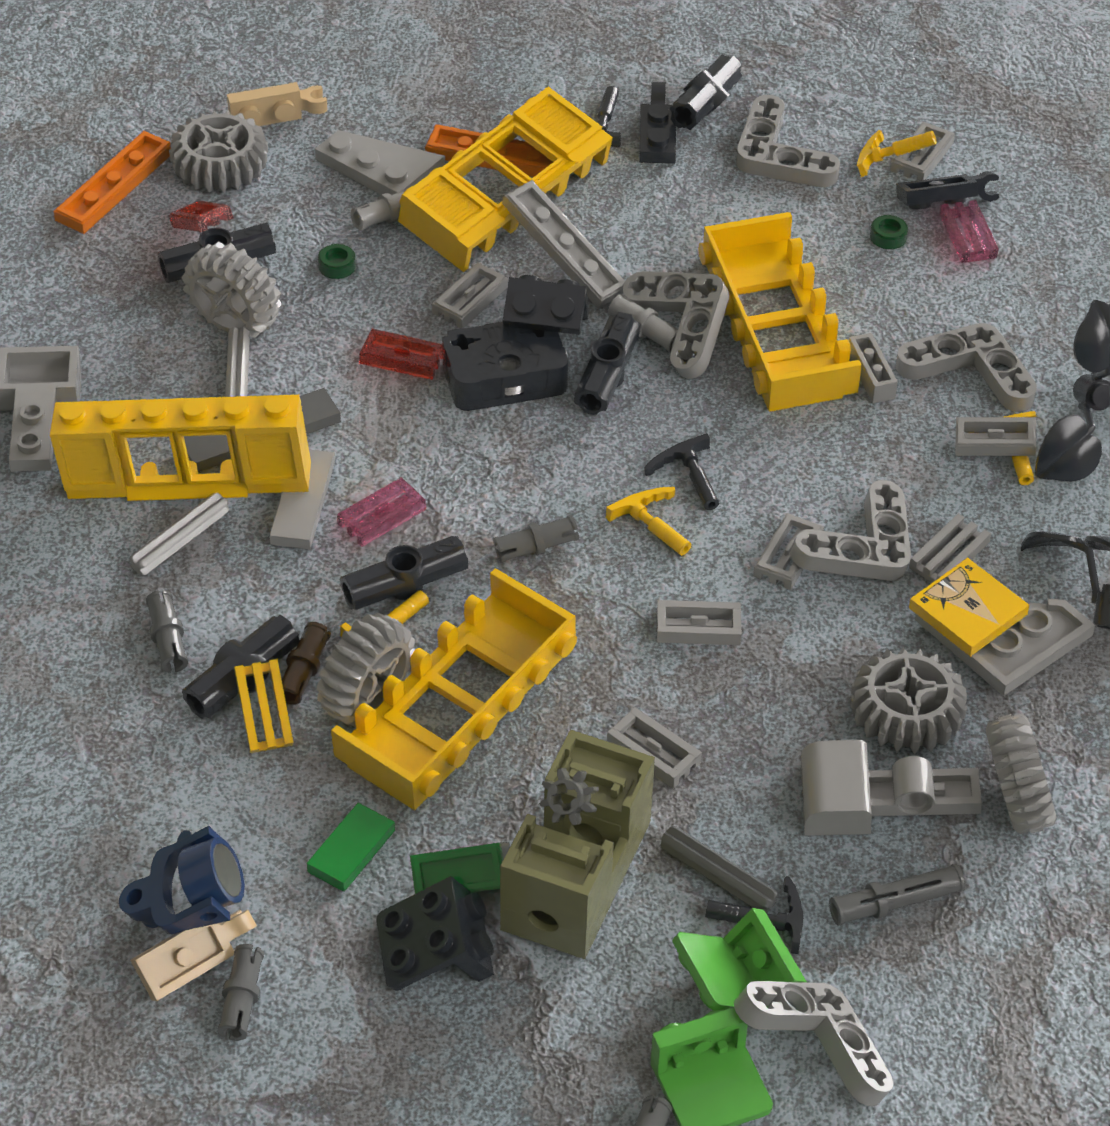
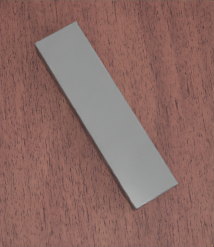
M533 180L504 196L502 204L571 280L578 282L581 286H586L587 297L598 309L612 301L617 295L624 294L623 285L625 280Z

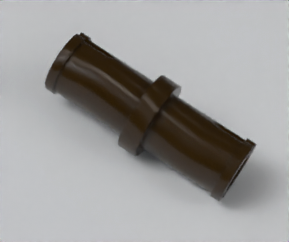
M308 622L304 627V632L296 649L291 650L287 656L286 664L288 667L281 679L287 704L297 705L301 702L302 695L310 678L319 671V658L331 637V632L327 631V627L321 623Z

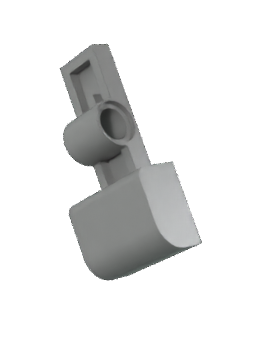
M79 346L0 348V411H13L9 452L11 472L51 471L53 446L50 438V429L55 402L80 401L81 360Z
M863 740L817 741L807 745L801 752L804 836L871 834L872 816L981 814L982 800L978 768L932 769V765L927 759L919 756H908L896 761L892 770H869L867 743Z

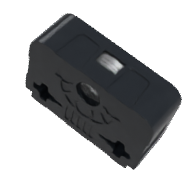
M502 321L482 326L453 329L447 331V336L442 337L443 371L453 402L460 410L472 411L555 397L564 394L568 389V355L565 347H563L559 332L503 326Z

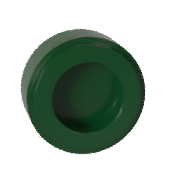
M879 216L871 224L870 239L873 244L883 249L900 248L907 240L908 226L903 219L897 216Z
M331 244L324 247L318 254L319 271L322 275L331 279H342L350 276L356 268L355 252L343 244Z

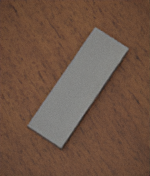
M309 449L311 459L309 491L282 492L270 532V545L311 550L335 464L334 452Z

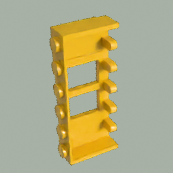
M548 86L535 97L528 99L524 105L513 112V115L505 116L500 124L489 133H482L475 143L466 150H459L443 167L433 169L428 176L414 186L409 187L402 194L399 201L398 222L462 272H465L469 268L471 253L474 247L478 246L484 252H488L495 243L496 233L499 228L502 227L511 234L519 225L518 220L507 210L502 201L499 204L495 203L465 180L463 177L486 161L518 187L533 180L545 194L550 190L559 197L565 192L569 175L572 172L582 179L589 173L592 159L601 165L607 162L613 137L602 130L601 125ZM517 136H520L553 161V163L531 178L497 151Z
M791 212L705 226L704 240L698 246L702 265L707 266L709 274L720 277L729 291V301L724 316L729 315L731 319L733 338L736 342L740 341L742 345L744 364L747 368H752L756 392L758 395H762L769 412L841 399L843 395L858 393L861 373L860 361H850L851 348L848 339L837 341L838 318L836 313L825 315L827 299L825 289L823 287L813 289L815 270L812 262L802 264L803 243L801 238L791 239ZM790 286L799 305V308L747 317L738 295ZM806 321L816 343L763 353L754 330Z
M300 394L55 402L50 438L64 491H66L68 499L127 497V501L206 499L213 493H219L224 498L248 497L250 493L309 491L311 459ZM226 435L231 459L221 463L220 473L199 474L197 464L194 461H189L184 436ZM169 437L177 474L159 475L157 465L153 462H146L141 466L140 476H136L127 438Z
M496 568L490 573L491 595L485 601L473 594L470 595L464 604L465 621L458 627L448 621H444L437 631L438 647L431 654L421 648H417L410 657L411 674L404 681L393 675L388 676L382 687L384 701L376 709L364 702L361 703L355 711L356 729L351 734L338 725L331 730L333 753L336 758L347 764L349 769L414 811L428 797L436 793L441 783L456 768L464 764L473 747L481 739H488L494 732L497 723L508 711H515L521 704L524 695L535 684H541L562 658L567 657L576 645L575 615ZM466 650L510 676L485 703L442 677ZM429 688L473 715L447 742L404 715Z

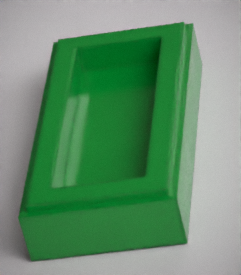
M358 802L307 862V872L345 892L395 832V822Z
M501 842L410 855L415 894L450 876L470 892L500 889V866L503 862Z

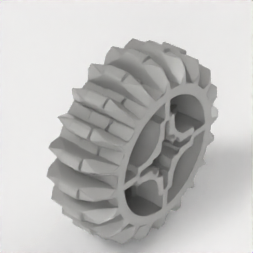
M215 110L211 115L199 113L198 119L187 118L186 125H178L177 132L172 134L169 153L176 176L182 178L184 184H193L195 190L206 187L209 193L214 189H221L224 193L226 188L231 187L239 190L240 184L251 185L252 178L261 177L262 169L266 168L268 142L265 139L262 127L255 125L254 119H245L243 113L235 116L231 115L229 110L224 114H217Z
M218 241L214 245L208 244L205 248H201L188 261V265L184 268L185 273L182 276L185 283L183 290L190 295L188 302L195 305L198 309L197 315H203L207 319V324L212 323L217 329H222L227 333L233 327L238 329L245 327L249 331V336L256 338L259 334H263L266 329H269L276 321L275 318L279 315V309L282 306L279 300L281 292L274 287L276 280L267 275L268 268L261 267L257 263V257L253 259L249 257L244 248L237 251L233 244L230 243L225 246Z
M378 612L374 615L367 614L361 621H355L349 632H343L342 639L338 644H333L334 650L330 656L325 658L327 663L325 668L319 673L322 679L318 682L316 690L319 692L317 701L322 704L321 708L326 710L328 715L335 720L356 727L354 715L361 703L364 702L376 709L384 701L382 687L388 676L393 675L401 681L405 680L406 673L411 669L410 657L415 651L413 649L415 639L411 636V631L406 629L405 625L396 619Z
M902 647L897 655L886 649L882 658L872 655L868 665H861V669L858 671L857 677L852 684L850 706L852 713L855 714L856 726L865 727L866 738L878 736L880 747L887 743L894 744L896 753L902 747H910L915 755L920 746L932 752L936 743L946 745L951 735L957 734L962 720L966 716L967 692L966 687L962 686L961 674L953 673L951 663L939 664L937 654L930 658L923 656L921 648L915 654H909Z
M1023 713L1014 716L1009 714L998 717L999 720L987 723L985 731L1013 829L1019 834L1027 832L1032 834L1043 831L1044 828L1055 824L1057 816L1029 718Z

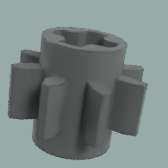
M566 768L557 769L558 781L542 782L543 787L548 792L547 799L542 800L539 804L543 807L550 806L554 811L552 822H560L568 814L572 825L581 824L580 812H596L597 808L590 801L591 794L599 791V788L594 786L588 787L583 782L586 778V771H578L573 779H570ZM568 790H576V799H573L571 803L562 802L561 795L567 793Z

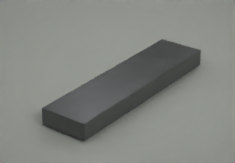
M325 388L300 396L306 434L341 423V413ZM226 435L184 436L189 461H194L197 464L198 472L220 465L223 461L231 459Z

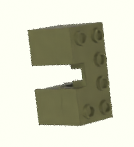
M570 729L545 781H558L557 769L566 768L570 779H573L578 771H586V778L583 782L588 787L594 786L599 788V791L591 794L590 801L597 810L596 812H580L581 824L572 825L568 814L565 815L562 821L552 822L554 811L550 806L544 807V827L536 824V816L527 813L500 866L501 931L586 959L650 824L655 757ZM547 789L544 790V800L547 799ZM568 790L567 793L561 795L563 803H571L573 799L577 798L576 790Z

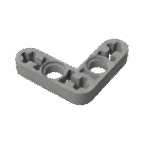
M774 95L757 97L752 104L737 146V167L748 174L816 187H830L836 184L840 171L839 159L827 152L776 143L783 124L785 103ZM766 112H770L769 118L763 117ZM753 132H765V133H768L769 135H767V136H757V135H754V134H752V133H753ZM752 150L758 151L755 156H751ZM781 161H792V162H795L796 164H795V165H792V166H789V165H783V164H781V163H779V162H781Z
M642 271L632 274L623 285V293L626 298L644 309L652 308L655 311L683 312L670 353V361L682 378L694 379L701 376L709 365L729 301V291L722 279L714 274ZM684 286V291L680 296L673 299L667 298L672 288ZM709 320L707 327L699 333L691 332L696 322Z
M978 323L907 342L898 349L895 368L906 379H923L974 364L999 402L1006 409L1023 412L1034 405L1037 389L1034 379L1000 331L990 324ZM952 348L958 353L946 355L941 353L939 349ZM1000 363L1008 366L1010 369L999 371L993 369L990 365Z
M888 480L873 482L864 501L867 536L805 529L796 535L790 552L791 559L797 566L809 571L886 581L901 579L911 559L903 490L897 484ZM884 500L889 505L887 510H883ZM878 526H890L897 534H885ZM887 550H892L890 553L891 562L889 557L885 556ZM841 551H853L860 559L850 560L844 557Z
M753 981L735 999L734 1008L742 1021L754 1029L815 1031L847 1090L858 1102L866 1106H877L893 1088L892 1076L844 994L834 986L825 983Z

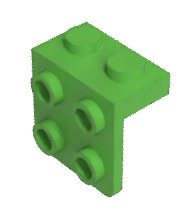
M752 908L724 938L679 932L672 939L679 953L680 963L692 976L699 989V996L703 1003L712 1010L733 1008L735 999L753 981L807 982L766 912L762 909Z
M734 1007L727 1010H712L702 1018L683 1024H668L652 1035L650 1064L667 1101L673 1108L672 1112L679 1126H737L767 1116L772 1111L773 1102L745 1046L748 1025L740 1019Z

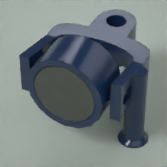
M210 826L193 834L189 830H184L178 836L176 843L163 847L156 852L152 860L150 876L133 881L123 889L119 897V907L132 920L142 921L148 928H157L159 926L170 935L230 921V912L224 907L241 902L244 896L245 884L239 860L229 843ZM178 866L179 879L183 891L192 906L175 914L172 901V883Z

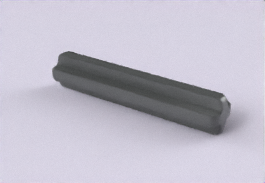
M671 826L663 834L660 845L663 850L753 908L762 909L766 913L775 905L778 895L776 890L680 828Z

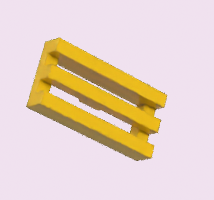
M278 659L269 660V662L262 664L260 662L252 663L251 666L245 667L243 665L235 666L234 671L250 753L293 746V737ZM269 672L282 738L275 739L263 678V674ZM254 675L266 741L262 742L257 740L246 677Z

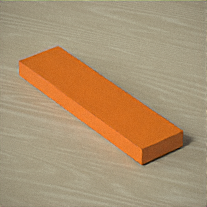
M435 124L425 146V151L444 155L445 160L450 161L459 150L464 151L474 144L482 133ZM513 139L497 151L529 177L536 176L553 163V161L526 141ZM486 161L477 166L496 170Z
M146 131L141 132L53 211L55 221L85 234L170 157V142Z

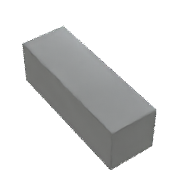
M868 333L849 337L851 348L850 361H860V381L872 404L895 399L898 381L873 334Z

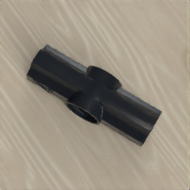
M723 54L720 55L708 68L702 70L683 88L684 93L670 107L672 115L670 120L677 128L691 130L730 95L728 91L742 77L740 69L742 64L737 58Z
M268 223L229 232L224 228H209L200 234L199 241L158 252V262L166 283L181 280L188 261L201 248H205L208 244L214 245L218 241L225 246L230 243L233 244L237 251L244 248L247 255L252 259L276 253L275 242Z
M618 312L615 316H609L600 338L591 345V358L574 394V403L583 410V413L597 415L601 411H606L616 387L620 386L624 381L625 366L639 337L641 324L633 318L632 314Z
M450 536L418 549L409 545H400L389 550L385 561L341 576L340 586L344 593L345 601L351 610H358L390 597L398 600H407L417 591H423V585L468 569V558L464 545L458 536Z
M280 614L278 617L272 616L242 642L236 639L229 640L216 653L213 665L182 689L183 699L195 715L201 719L204 717L210 718L239 694L234 671L235 666H251L252 663L260 662L262 664L275 659L279 661L298 645L300 641L298 632L294 629L291 622ZM269 673L263 674L264 682L266 681ZM254 675L247 676L246 682L248 693L250 694L256 691Z

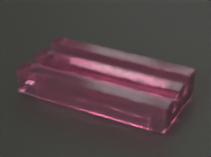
M976 200L969 201L967 207H964L962 202H956L952 209H950L948 204L941 205L939 215L961 263L997 258L999 248ZM956 218H959L962 227L965 231L964 234L966 236V239L968 242H970L974 252L970 253V250L957 225V222L955 220Z
M400 477L337 514V524L341 528L346 526L347 533L351 537L356 536L357 543L363 547L425 511L426 499ZM404 493V495H402L401 497H399V498L395 499L394 501L388 503L390 500H392V499L396 498L397 496H399V495H401V494ZM375 510V512L369 514L368 516H366V517H364V518H362L361 520H359V521L356 522L357 519H359V518L363 517L364 515L370 513L371 511Z

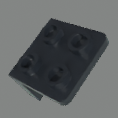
M522 275L519 278L509 277L502 319L503 326L580 335L582 320H587L589 314L586 286H581L578 282L568 279H562L556 283L542 281L541 278L533 275Z
M450 876L382 910L377 915L376 923L387 986L394 991H399L452 964L457 965L478 982L494 975L491 961L494 948L486 933L484 917H486L487 911L482 898L476 892H470Z

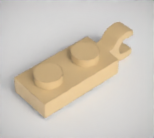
M297 82L227 94L230 114L235 116L243 113L245 119H254L257 126L302 119L301 110L312 114L327 112L326 97L323 98V88L318 85L300 90Z
M238 910L230 915V921L173 934L131 959V962L151 1000L158 1001L232 957L234 950L230 941L250 931L257 925L249 910L243 912Z

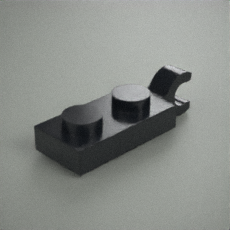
M651 82L650 104H640L639 163L675 164L676 126L670 120L672 116L670 107L672 105L665 104L666 82Z
M985 171L976 176L962 174L896 183L897 198L911 209H926L931 207V203L940 201L950 205L962 204L966 202V198L977 196L991 202L999 199V194L996 191L986 192L985 186L989 181L999 180V176L994 172Z

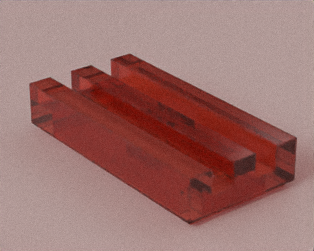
M196 201L168 215L173 228L196 232L208 230L207 225L215 227L221 224L220 220L228 221L234 218L230 206L205 201Z
M371 329L359 353L360 364L430 380L434 379L435 369L438 370L440 359H443L442 344L377 329Z

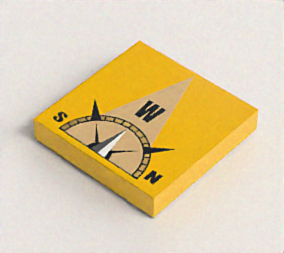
M968 557L910 598L909 603L910 610L970 657L1028 615L1030 606Z

